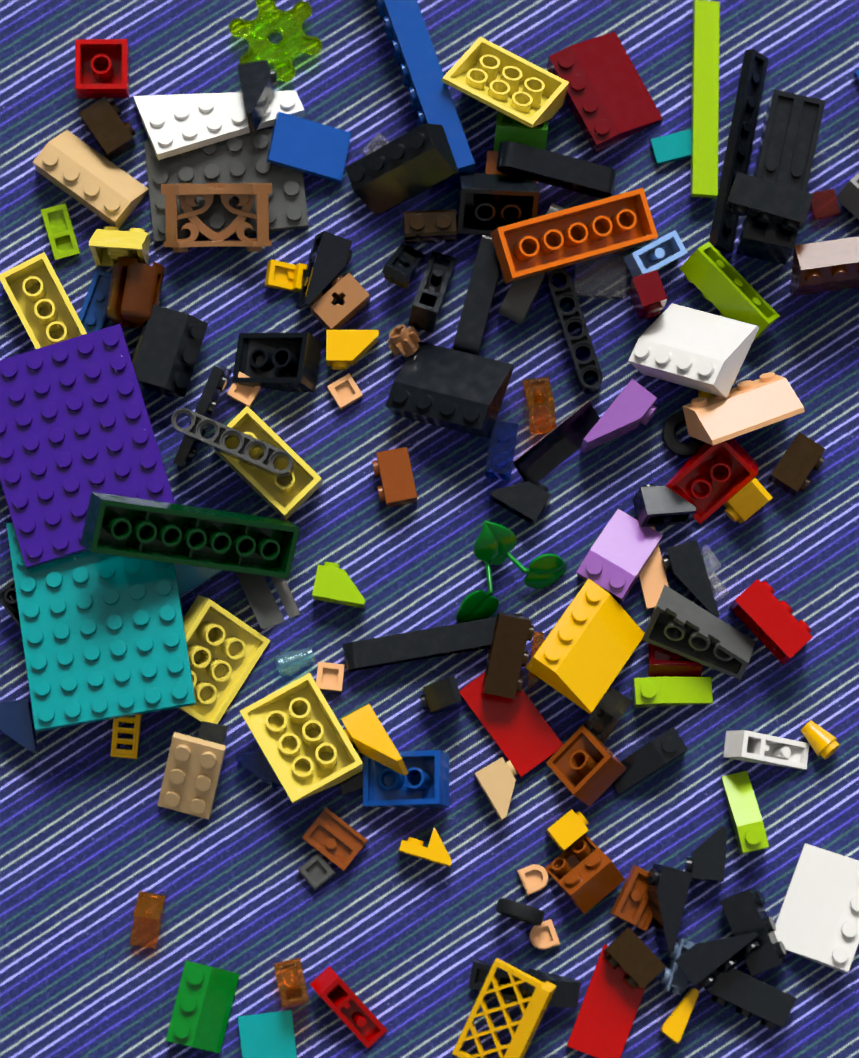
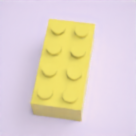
M45 252L0 274V281L35 349L87 334Z
M248 406L227 426L289 453L294 464L292 473L284 478L276 477L214 450L284 520H287L322 485V478ZM231 437L226 441V447L229 449H235L240 444V440L237 437ZM259 447L252 449L250 452V457L255 460L261 459L264 455V450ZM279 458L275 461L274 467L277 470H284L288 467L289 461L285 458Z

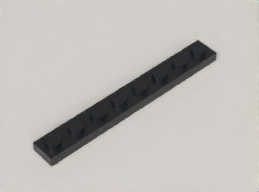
M754 49L745 50L709 239V242L723 253L733 252L739 216L732 214L731 210L726 209V205L736 173L739 172L747 175L769 60V58Z

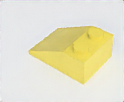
M105 226L103 229H96L89 240V247L96 266L113 267L114 261L117 262L118 257L138 258L137 262L148 264L151 239L149 233L140 228L119 231L117 227Z

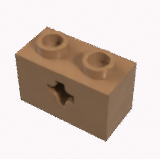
M350 273L344 277L342 275L338 276L331 283L330 286L332 288L325 294L321 292L311 302L313 304L310 306L312 315L326 330H338L370 302V294ZM336 298L339 301L343 299V305L336 304L334 306V299Z

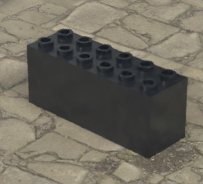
M774 90L765 115L753 177L806 192L825 100ZM746 215L742 220L735 254L786 265L794 250L798 230L788 231L783 229L780 224L774 222L771 224L761 223L756 220V217Z

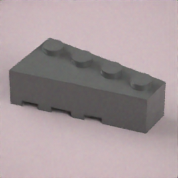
M666 585L663 587L642 638L645 642L740 680L748 666L756 643L753 639Z

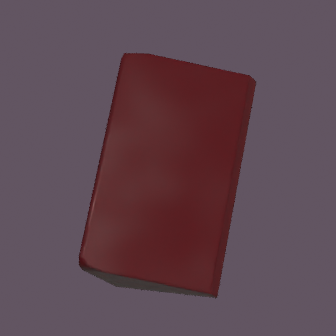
M649 644L648 676L701 677L702 664Z

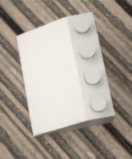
M672 303L639 337L628 361L641 374L727 398L759 327Z
M806 843L804 844L775 923L776 931L774 933L777 940L784 944L786 951L842 973L849 972L859 944L858 860Z

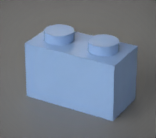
M676 230L623 257L632 276L636 277L663 267L685 255L687 251Z

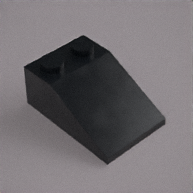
M308 332L239 333L232 383L252 387L261 386V388L288 392H315L322 342ZM239 372L251 378H238Z

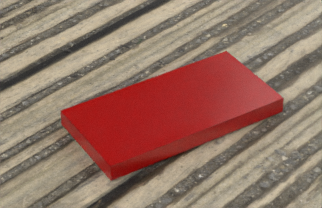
M484 672L459 690L460 696L507 760L511 761L518 775L523 777L556 753L563 744L523 689H521L520 693L516 692L515 699L483 693Z
M603 944L566 1046L596 1058H620L645 988L642 990L638 987L633 989L623 979L626 974L618 966L614 969L605 960L604 957L607 954L604 949L608 945Z

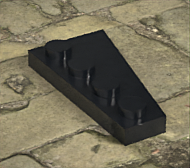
M224 366L213 367L195 409L196 413L208 418L214 414L218 405L217 400L227 384L231 369ZM208 427L203 429L202 437L205 436ZM184 437L173 463L182 467L187 466L188 462L192 464L198 452V449L195 448L198 442Z

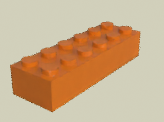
M643 188L502 226L490 233L505 283L645 245L658 238Z

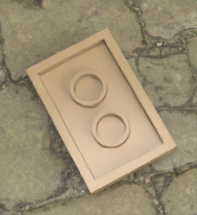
M174 732L157 806L209 820L226 746Z

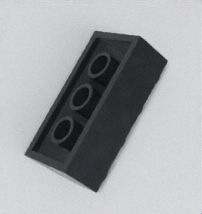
M429 123L422 124L345 167L353 191L376 216L386 213L459 173L443 126Z

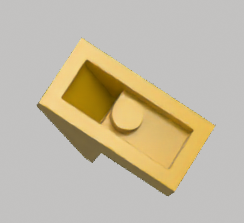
M435 827L428 848L423 846L424 841L408 837V841H401L399 852L450 867L452 860Z

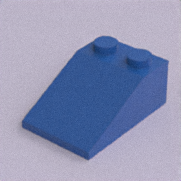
M441 750L398 752L408 770V774L405 776L363 754L364 807H449L448 753Z

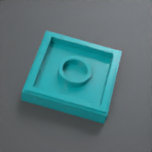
M292 1010L238 1016L242 1058H297Z

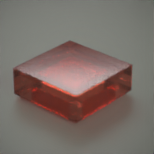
M834 189L811 193L813 198L810 206L814 221L840 214Z

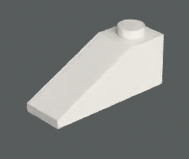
M747 730L726 731L723 757L744 762L807 770L809 743Z

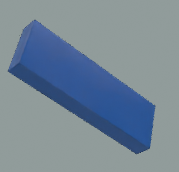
M97 268L79 314V319L87 334L103 329L107 319L105 310L112 273Z

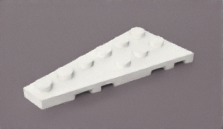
M273 91L274 97L257 130L273 126L278 111L296 117L305 116L304 108L296 91ZM242 92L133 96L134 104L158 160L250 133Z

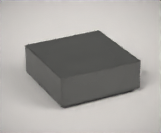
M319 852L298 869L314 890H317L336 874Z

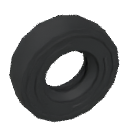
M679 411L672 414L666 420L662 430V439L666 448L672 454L679 457H692L705 442L695 438L692 442L684 444L677 440L676 429L686 424L684 411Z
M499 898L496 906V912L532 925L541 926L544 918L543 911L513 900Z

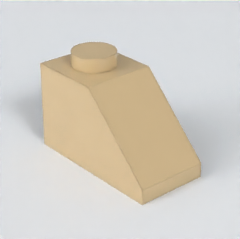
M503 757L474 774L500 821L507 817L516 782L514 776L517 774L511 761L505 762Z

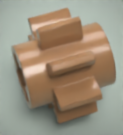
M399 325L389 333L390 339L388 343L390 345L388 347L395 356L399 353L403 357L411 356L419 348L418 343L421 341L419 333L414 326L407 329L405 325Z

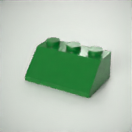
M185 961L165 1041L220 1054L240 974Z

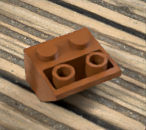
M585 834L545 867L549 876L583 914L588 912L625 880L612 860Z

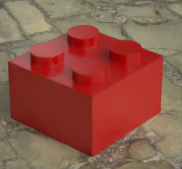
M75 39V91L78 99L102 98L104 96L106 98H129L130 48L127 39Z

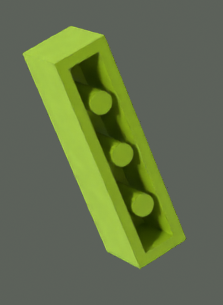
M710 242L699 247L679 268L684 273L686 279L702 292L704 298L720 311L722 317L758 326L759 330L753 341L761 337L780 317Z

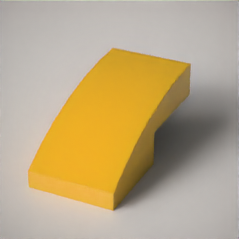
M269 260L265 286L300 292L307 264L298 263L294 265L277 260Z

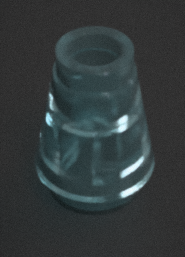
M309 647L280 652L279 656L274 657V661L281 677L286 675L290 677L311 663H314L315 656Z

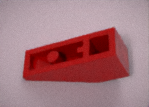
M330 966L310 983V986L367 1049L388 1031Z

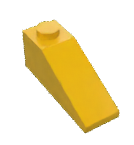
M370 704L341 719L346 728L344 732L351 744L354 743L360 753L404 776L408 774L403 759Z

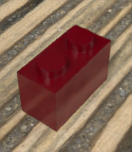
M654 270L632 277L628 291L638 319L645 317L646 320H650L660 316V312L665 307L667 296L658 271Z

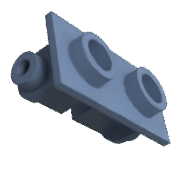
M677 938L674 952L668 951L667 957L670 958L668 967L662 971L660 976L661 990L669 991L670 987H672L671 993L680 996L683 991H686L689 979L675 960L696 944L686 941V944L683 945V938Z

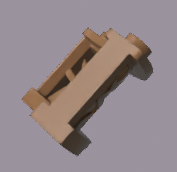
M272 183L161 184V195H165L166 242H163V247H173V252H189V247H247V252H260L263 246H272V241H269L268 194H272ZM214 194H220L224 207L231 213L238 215L229 226L219 233L206 226L197 216L211 206ZM177 195L181 208L184 213L177 215ZM236 196L239 198V203L236 205L243 206L241 210L229 204L231 197ZM255 196H256V214L250 212L251 209H252L254 200H255ZM203 197L205 205L200 209L193 210L191 206H198L195 203V198ZM247 217L257 219V238H249L244 234L246 228L253 230L250 223L244 222ZM188 218L190 222L184 224L181 231L189 229L191 235L186 239H178L177 220ZM235 231L237 233L238 238L240 239L225 240L226 238L231 236ZM199 232H201L211 240H196Z

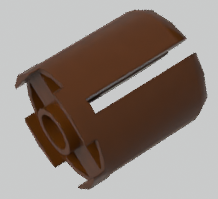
M118 257L117 262L114 261L105 310L106 316L112 322L120 324L122 327L141 329L144 322L151 316L153 304L159 306L165 268L156 262H153V266H149L148 264L137 262L138 258Z

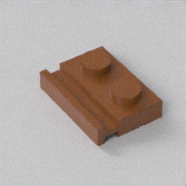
M328 808L323 810L302 837L303 840L343 871L346 870L368 842L365 837Z
M633 865L610 914L643 931H647L653 918L647 891L649 885L647 884V876L649 872Z

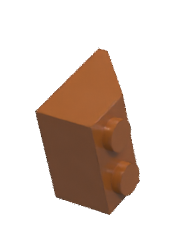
M584 725L546 762L571 793L589 807L627 769Z

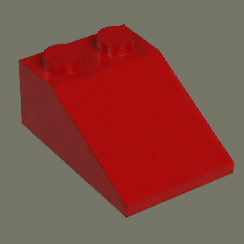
M734 438L716 445L705 442L665 486L696 507V513L693 518L701 524L758 475L759 464Z

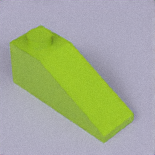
M711 677L634 678L632 681L633 708L713 704Z
M743 771L721 776L739 855L768 848L769 844L764 823L748 772Z

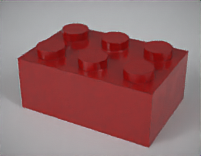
M757 579L734 600L729 608L784 665L813 638L810 634L812 630L803 620L798 622L792 615V608L785 601L782 600L780 602L773 595L775 591L766 581L761 582Z

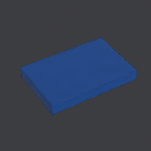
M278 111L275 117L266 162L340 183L343 177L351 132Z

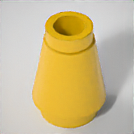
M812 720L801 729L804 737L818 757L822 756L826 760L840 746L835 736L815 724Z

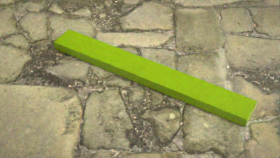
M694 0L692 35L690 197L715 199L718 196L720 2Z

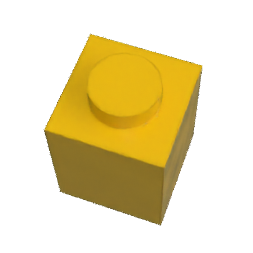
M571 809L550 826L546 832L563 852L589 830L586 827L589 822L580 811L575 813Z

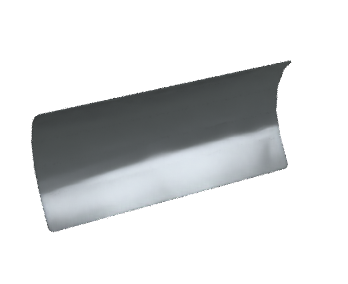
M235 572L260 628L265 629L284 622L285 619L264 576ZM271 577L289 619L299 615L300 611L285 578Z

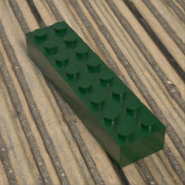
M91 492L80 544L88 551L94 553L289 579L300 527L284 519Z

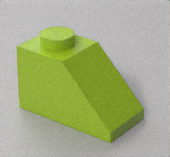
M324 562V565L317 566L312 593L314 600L365 608L364 597L346 571L339 568V564Z

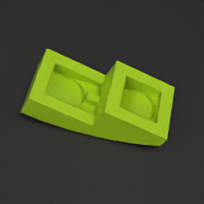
M66 203L42 209L41 213L55 260L79 254V247Z

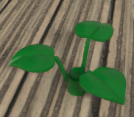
M484 521L473 550L475 556L483 560L486 565L488 590L487 592L476 590L470 593L459 606L456 613V621L464 623L487 619L498 609V599L495 596H491L493 594L491 563L493 565H500L508 557L523 573L527 574L524 578L525 585L534 589L545 588L555 583L564 574L568 564L560 556L547 553L536 557L530 563L529 568H525L510 553L517 544L515 534L500 524Z

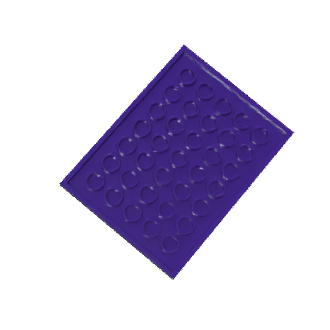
M120 324L0 360V481L27 569L88 551L80 543L91 492L175 504Z

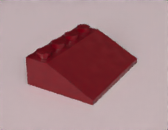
M615 31L571 45L548 57L547 67L550 73L569 82L565 100L594 154L663 120Z

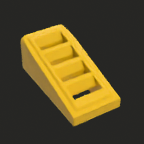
M142 714L135 715V717L113 719L111 757L137 759ZM120 722L134 723V728L120 727ZM119 733L133 734V739L118 738ZM118 744L133 745L132 750L117 749Z
M690 988L660 1027V1032L675 1044L681 1041L698 998L699 991L696 988Z

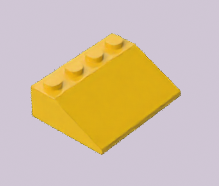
M588 578L525 668L591 714L641 642L644 632L610 593Z

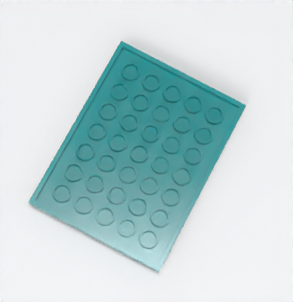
M13 522L6 523L36 732L196 705L175 563L85 551L27 569Z

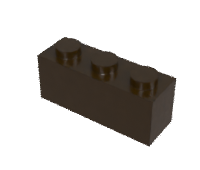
M497 612L482 684L483 693L515 699L516 692H521L523 677H519L521 666L526 667L529 651H525L527 640H532L534 625H530L531 620L529 618Z

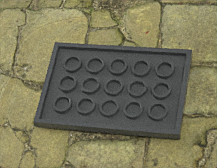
M273 129L257 130L255 133L240 135L161 160L157 159L151 142H144L154 243L166 242L165 195H161V184L272 183V194H268L269 232L309 228L303 172L266 162ZM214 194L211 206L197 216L206 226L219 233L229 226L238 215L231 213L224 207L220 194ZM177 195V215L184 213L181 208ZM236 196L231 197L229 204L236 209H242L243 206L236 205L239 203V198ZM256 196L250 211L256 214ZM196 197L195 203L198 206L191 207L193 210L202 208L205 205L204 198ZM247 217L244 222L250 223L253 230L246 228L244 234H256L257 219ZM188 218L177 220L178 239H186L191 235L189 229L181 231L184 224L190 222ZM236 231L231 236H237ZM199 232L196 240L208 238Z

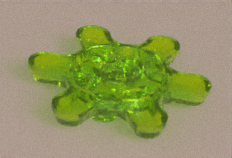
M256 0L259 12L255 19L247 21L236 18L229 24L230 33L235 37L244 38L249 44V49L240 58L239 64L268 59V64L270 63L275 67L278 79L283 82H289L295 77V68L292 62L297 54L317 55L322 50L321 40L317 37L306 35L302 30L303 22L312 14V7L306 1H299L292 9L282 11L276 7L275 0ZM278 32L283 36V39L276 45V43L268 40L270 34Z

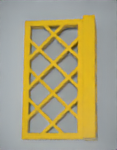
M496 958L452 1054L459 1058H486L487 1054L498 1051L500 1058H524L557 986L548 981L544 983ZM498 968L508 972L511 980L510 983L498 985L495 976ZM527 982L536 987L533 995L522 998L518 984ZM513 986L517 1001L505 1004L501 989ZM496 992L500 1006L488 1009L484 998L486 994ZM519 1004L523 1016L521 1020L512 1022L507 1008ZM502 1010L507 1024L494 1027L490 1013ZM485 1015L489 1029L477 1033L474 1020L476 1017ZM509 1028L512 1040L510 1043L501 1046L496 1031ZM491 1033L496 1047L484 1051L479 1037ZM474 1038L479 1053L470 1055L461 1050L465 1041ZM508 1048L504 1055L503 1049Z

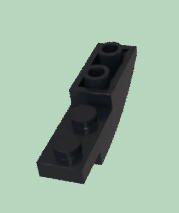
M478 959L473 961L469 988L482 989L493 963ZM498 968L495 974L498 985L510 983L511 980L508 972ZM529 969L528 971L521 970L544 983L548 981L557 986L548 1006L577 1007L582 981L534 969ZM527 982L518 984L522 998L533 995L536 987ZM513 986L501 989L504 999L517 1001ZM492 992V997H497L496 992Z

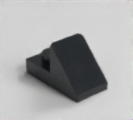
M402 243L386 262L382 273L385 274L384 278L406 289L425 254Z

